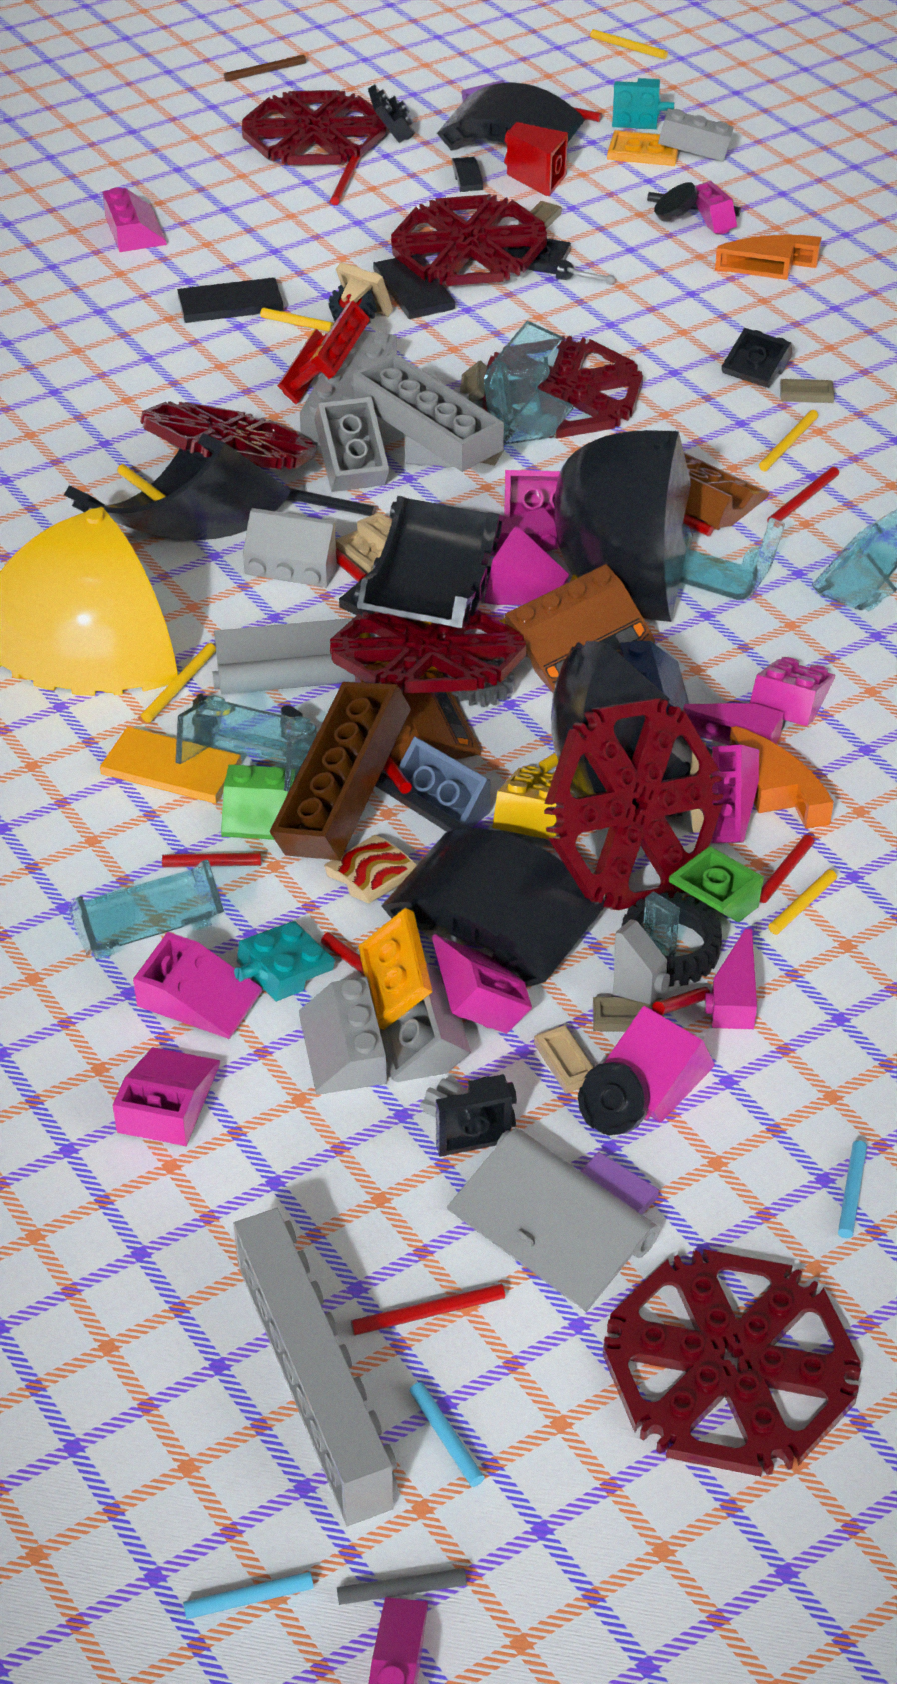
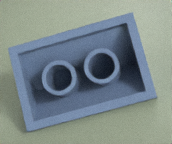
M414 736L398 767L412 786L411 791L469 828H472L490 813V779Z

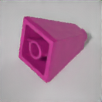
M514 526L492 560L484 603L493 605H524L568 583L569 574L523 530Z

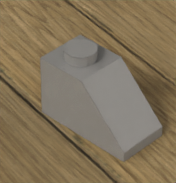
M630 919L615 934L613 995L651 1005L662 994H665L669 987L670 976L667 973V959L638 921Z

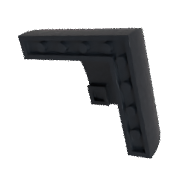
M203 433L198 444L211 452L212 456L203 457L204 455L200 454V452L190 453V449L185 451L173 445L178 449L177 454L162 474L151 483L152 486L166 495V497L154 501L141 491L128 500L105 505L91 495L70 485L64 496L73 500L72 507L83 513L89 509L103 507L116 523L137 531L173 539L207 540L228 537L247 531L252 508L276 512L285 502L291 490L226 443Z

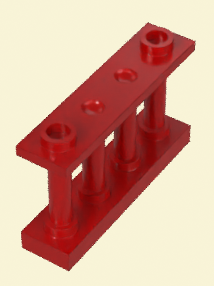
M353 300L345 306L328 333L323 336L317 328L313 330L277 386L294 404L300 401L314 377L320 372L328 379L336 375L370 321V318Z

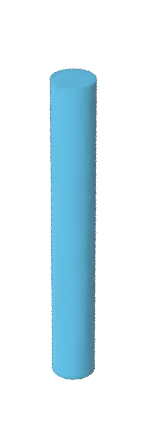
M854 1141L852 1143L838 1235L842 1238H851L854 1233L867 1144L863 1141Z
M423 1382L415 1383L409 1392L471 1487L478 1486L483 1482L484 1475Z
M309 1571L185 1601L183 1605L187 1620L314 1589L311 1572Z

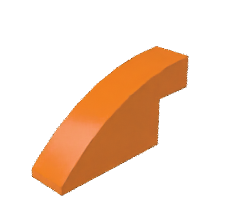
M767 235L724 243L717 246L715 270L787 280L792 265L810 268L817 267L822 237Z
M738 726L731 727L729 745H745L759 749V782L754 799V805L758 813L795 807L805 829L830 825L834 801L824 785L799 759L770 740Z

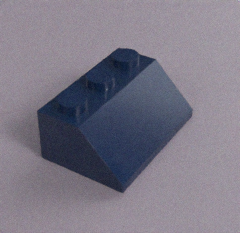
M652 641L620 643V655L670 699L666 707V713L669 706H678L683 711L684 705L689 704L678 661Z

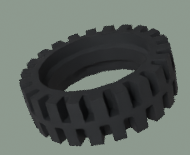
M661 893L660 899H657L655 894L647 896V902L643 899L638 900L636 906L632 905L628 909L627 914L624 915L622 926L630 919L638 921L643 929L659 923H676L693 929L703 938L704 945L691 954L682 956L664 955L667 959L670 987H674L675 981H679L680 986L688 985L689 978L693 983L700 981L701 975L704 977L708 976L711 968L714 969L717 965L722 943L721 923L719 918H715V912L712 909L707 910V905L702 901L695 905V898L688 896L686 900H682V894L675 893L674 898H669L668 893Z

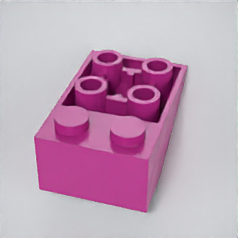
M782 657L756 675L750 703L784 712L783 720L808 726L814 721L836 675L828 673L826 667L819 665L806 667L799 665V660Z
M171 932L165 934L133 978L137 1007L227 1039L231 1038L262 992V987L249 978L239 982V979H236L234 974L235 968L199 942Z
M434 934L432 936L452 1014L459 1018L479 1023L486 1028H492L507 1034L532 1009L525 982L487 954Z
M152 1047L125 1076L112 1106L117 1133L187 1146L219 1068L220 1060Z

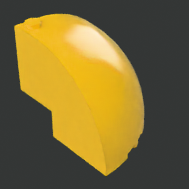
M103 507L90 509L47 528L21 547L0 571V667L4 666L12 671L13 677L33 680L34 686L55 691L59 687L71 689L72 694L95 696L96 691L123 695L124 689L141 687L142 691L161 688L169 685L178 675L170 636L150 581L131 544Z

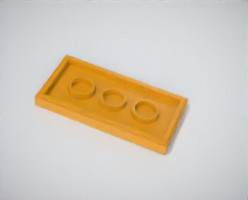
M127 726L100 765V771L102 775L216 804L223 794L228 765H241L242 762L241 755Z

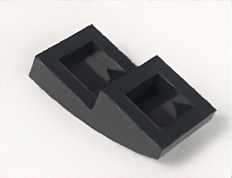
M475 156L452 158L455 180L458 181L460 192L483 190V180Z

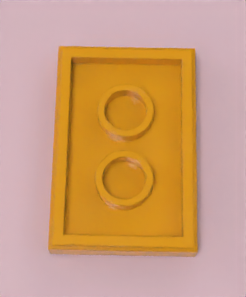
M614 130L607 152V160L675 166L679 149L658 144L660 134Z
M404 908L358 946L378 1026L383 1030L433 992L414 912Z

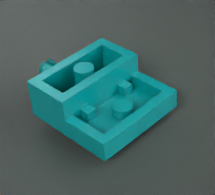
M638 78L637 82L615 81L612 127L657 130L660 111H667L668 108L674 109V102H661L659 95L660 79Z
M294 920L240 940L236 960L240 967L234 969L236 979H239V982L252 977L277 1002L304 991L306 980L332 971L335 959Z

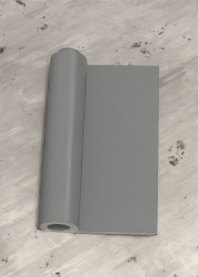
M353 618L215 630L218 671H212L214 689H220L221 695L355 682V675L334 664L330 654V639Z
M515 1128L512 1131L507 1130L500 1136L494 1151L447 1206L451 1213L586 1313L631 1256L643 1257L652 1248L660 1232L659 1226L519 1128Z

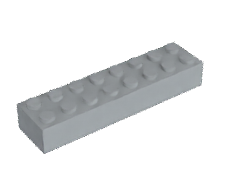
M277 1207L233 1222L238 1268L346 1526L348 1527L393 1510V1492L398 1491L397 1481L393 1470L397 1469L395 1455L389 1444L383 1446L379 1438L382 1430L377 1414L374 1410L368 1412L364 1401L367 1400L364 1385L359 1376L352 1377L349 1370L352 1367L350 1354L345 1344L338 1345L335 1336L338 1335L335 1320L331 1312L324 1313L321 1304L324 1303L320 1286L317 1281L310 1282L307 1273H310L309 1263L304 1251L297 1252L294 1243L297 1242L291 1221L284 1222Z

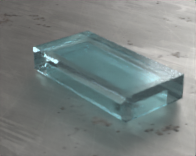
M653 891L645 898L643 929L663 955L675 956L680 907Z

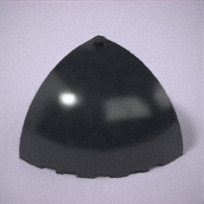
M644 430L621 432L596 439L575 451L562 466L554 497V522L558 545L572 575L574 574L579 578L607 564L622 581L643 618L667 622L672 621L686 556L681 528L691 487L679 431Z
M586 641L585 645H582L578 642L575 647H571L556 679L551 708V733L558 761L569 729H573L574 723H584L588 728V720L584 714L586 712H593L592 708L650 698H661L660 700H667L668 702L670 700L608 643ZM643 715L619 719L614 725L615 736L631 761L645 722V716ZM671 752L662 780L685 776L690 767ZM583 754L579 759L570 786L576 797L606 792L602 782ZM634 798L632 804L636 806L635 809H638L639 803Z

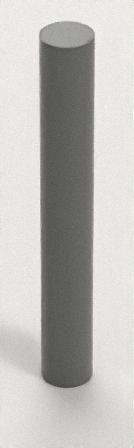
M464 1568L341 1586L337 1587L338 1603L343 1605L466 1586V1574Z

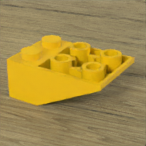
M530 765L518 768L497 791L492 828L544 839L557 836L558 833L546 832V827L554 826L556 823V816L544 814L546 808L556 807V803L553 805L544 804L555 772L553 774L541 772L540 768ZM570 788L571 795L574 797L575 794Z

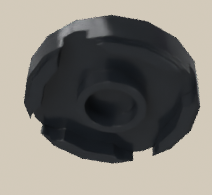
M692 182L677 185L659 199L654 207V212L661 221L672 220L671 216L675 214L677 217L681 216L696 203L698 198L696 194H699V191Z
M620 1062L599 1064L589 1070L578 1092L579 1110L585 1122L593 1129L595 1128L597 1131L608 1136L627 1134L639 1127L647 1115L650 1103L648 1086L642 1075L632 1066Z

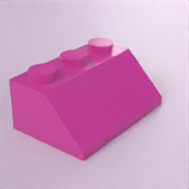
M115 187L108 191H102L105 217L119 252L167 245L150 204L127 188Z
M505 470L504 519L542 507L554 519V497L560 471Z

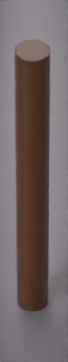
M299 55L224 73V79L228 82L305 64L306 57L305 55Z

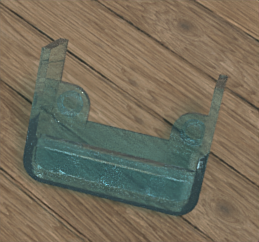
M528 320L492 362L484 377L487 411L504 422L503 445L547 439L556 432L557 427L574 409L572 404L538 389V385L545 381L549 375L548 357L563 340L562 336Z
M897 509L864 528L846 545L812 583V587L819 595L859 611L864 609L871 611L881 603L882 599L897 590L889 579L890 575L897 568Z
M770 517L761 546L750 548L744 555L742 565L690 550L693 532L688 525L683 523L681 531L686 548V556L680 582L740 601L749 599L772 567L785 523Z
M208 696L206 700L178 715L175 763L182 764L211 745L286 764L284 791L289 792L318 733V729L306 717L296 716L292 718L226 702L220 696Z
M209 860L201 861L197 866L188 871L88 900H83V897L80 896L75 898L68 906L72 922L86 955L94 954L95 960L114 955L113 948L191 925L193 931L212 925L211 919L224 912Z

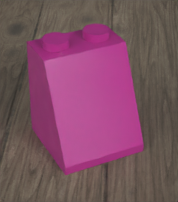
M646 1006L641 1008L604 1062H620L630 1065L642 1075L648 1086L650 1099L647 1115L644 1120L648 1121L652 1117L660 1123L715 1065L702 1039Z

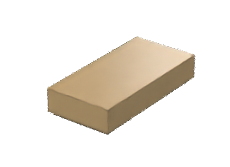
M563 1025L534 1036L535 1047L564 1092L567 1094L582 1087L586 1079L584 1077L594 1067L568 1027Z

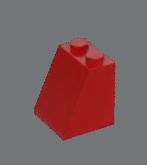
M516 122L510 130H507L505 135L507 153L504 159V163L507 165V175L545 196H550L567 174L568 133Z

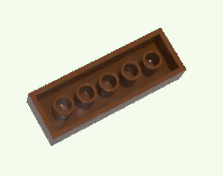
M342 682L269 831L284 855L341 860L411 710L397 684Z

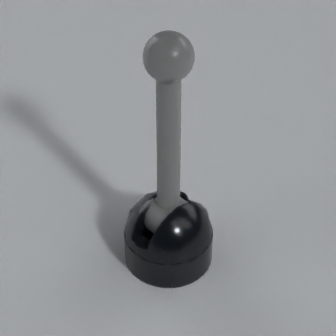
M559 259L556 279L568 280L573 275L606 281L609 285L615 282L613 275L603 276L575 270L571 262Z

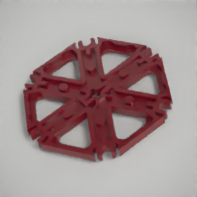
M340 90L288 91V93H282V98L272 95L273 99L268 97L242 119L243 139L268 160L271 157V161L274 162L276 159L281 158L282 164L287 163L288 165L346 163L347 157L352 155L357 157V153H359L361 158L386 135V125L370 103L359 95L355 98L354 93L346 96L345 91L340 92ZM304 103L324 104H322L317 110L312 111ZM350 111H359L364 115L344 117ZM277 112L285 118L265 117L270 113ZM365 135L369 136L366 139V141L361 145L352 143L346 137H344H364ZM276 137H284L276 145L269 147L259 140L260 138L274 139ZM314 142L328 153L327 155H300Z
M491 194L429 200V207L419 204V209L415 207L391 234L392 254L396 259L424 281L427 277L430 283L434 279L439 278L440 285L446 283V286L504 282V279L510 280V273H515L517 276L520 275V270L524 273L547 245L546 226L542 220L513 199L509 203L507 197L502 201H497V195L491 197ZM477 209L467 222L453 212L455 210ZM505 217H513L522 223L518 225L497 226ZM421 223H427L437 230L411 233ZM503 247H530L522 259L515 258L502 249ZM440 252L437 258L425 267L411 257L415 254L425 255L427 253ZM470 257L490 271L489 273L457 274Z
M565 335L509 344L508 347H503V354L494 352V357L491 355L487 364L485 395L479 401H482V407L485 408V411L531 435V431L534 429L535 436H539L540 432L546 431L549 432V438H553L556 432V439L615 429V426L619 427L621 425V418L628 421L629 417L633 416L643 385L642 371H637L638 365L635 364V361L591 339L586 344L584 337L579 342H573L572 336H568L566 341ZM548 348H558L559 350L553 367L525 353L544 351ZM591 353L599 354L604 359L615 363L607 364L603 367L582 369L586 356ZM497 370H504L521 379L520 381H507L502 384L493 382ZM629 387L626 397L620 400L613 399L599 392ZM540 402L536 413L532 415H525L511 408V406ZM568 405L592 416L573 421L564 419Z
M168 401V403L163 402L142 411L140 420L143 428L148 432L185 451L190 449V453L200 452V454L204 455L203 457L212 456L211 452L198 444L203 433L236 449L237 452L258 467L281 469L283 466L288 469H292V467L296 469L312 460L316 452V446L312 445L313 442L310 439L271 420L266 421V418L252 417L253 414L245 415L246 412L189 402L175 404Z
M479 610L476 611L474 616L469 615L470 623L465 628L430 623L425 629L411 623L421 620L380 612L369 614L365 611L362 616L360 614L356 615L330 639V654L334 664L367 683L397 684L400 691L404 690V693L477 691V688L484 689L485 682L497 685V681L501 683L526 656V641H523V634H520L516 629ZM470 629H479L486 632L487 634L464 633ZM363 633H374L380 636L374 638H357ZM497 657L505 658L499 667L477 659L494 660ZM376 661H390L385 668L376 671L366 669L363 665L374 664ZM431 666L453 677L419 679Z
M650 698L592 708L593 712H586L584 715L588 720V728L584 723H574L573 729H569L544 803L548 805L556 803V807L546 808L544 814L556 816V823L554 826L546 827V832L558 833V835L553 838H547L585 898L590 899L591 902L602 903L605 895L603 907L619 911L630 908L632 905L636 906V902L640 899L647 902V896L655 894L657 899H660L661 893H668L669 898H674L676 892L684 893V890L668 882L669 876L709 847L723 803L712 804L713 801L723 798V794L713 793L712 791L713 784L722 781L720 776L710 775L715 771H720L686 712L682 711L678 706H669L666 713L668 701L660 700L661 698ZM643 715L645 716V722L631 761L615 736L614 725L619 719ZM681 735L685 738L697 758L699 769L692 775L662 780L674 742ZM584 754L605 787L606 792L574 798L571 795L570 786L579 759ZM634 798L639 803L638 809H635L636 806L632 804ZM700 809L704 816L702 827L694 850L687 853L664 816ZM609 828L593 874L576 848V838L581 833ZM641 846L659 875L661 884L655 888L632 892L629 888V878Z
M703 1249V1255L697 1250L693 1251V1265L683 1264L679 1255L674 1256L672 1268L667 1259L610 1314L607 1332L616 1334L619 1337L604 1338L603 1357L634 1433L642 1426L640 1439L643 1441L650 1434H659L662 1438L657 1442L656 1451L661 1454L667 1450L666 1458L761 1477L762 1469L767 1475H772L774 1464L771 1459L773 1458L783 1460L787 1470L793 1467L795 1456L799 1466L855 1405L859 1390L858 1385L849 1384L845 1380L859 1381L861 1361L824 1287L816 1295L818 1282L813 1281L808 1287L799 1286L798 1283L801 1280L802 1271L797 1269L792 1272V1265ZM724 1270L763 1276L771 1284L770 1289L738 1321L717 1278V1275ZM672 1285L677 1289L695 1330L646 1321L640 1316L639 1310L662 1287ZM813 1312L820 1317L834 1345V1350L830 1354L822 1355L775 1345L805 1313ZM725 1348L733 1358H738L737 1369L730 1360H724ZM630 1361L685 1371L687 1373L660 1400L649 1402L641 1397L628 1364ZM769 1388L823 1398L827 1400V1405L806 1428L795 1431L785 1425ZM724 1397L746 1443L739 1448L699 1441L691 1435L694 1428Z

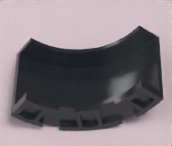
M498 83L483 87L469 95L437 134L451 151L460 145L480 138H487L489 141L505 144L507 130H510L516 122L567 132L569 142L585 119L570 104L545 89L524 83Z
M397 496V501H393L391 505L390 518L392 522L380 558L376 557L373 571L367 577L362 578L361 584L356 586L354 601L357 602V608L465 628L470 623L469 615L474 616L487 587L491 566H487L490 554L497 552L504 516L491 512L485 513Z
M463 828L446 832L381 906L391 919L404 908L413 911L418 929L433 930L435 926L448 928L450 935L474 946L477 942H480L494 952L493 959L524 981L526 987H530L547 981L603 910L604 899L602 903H595L585 898L563 861L535 845L532 841L496 830Z

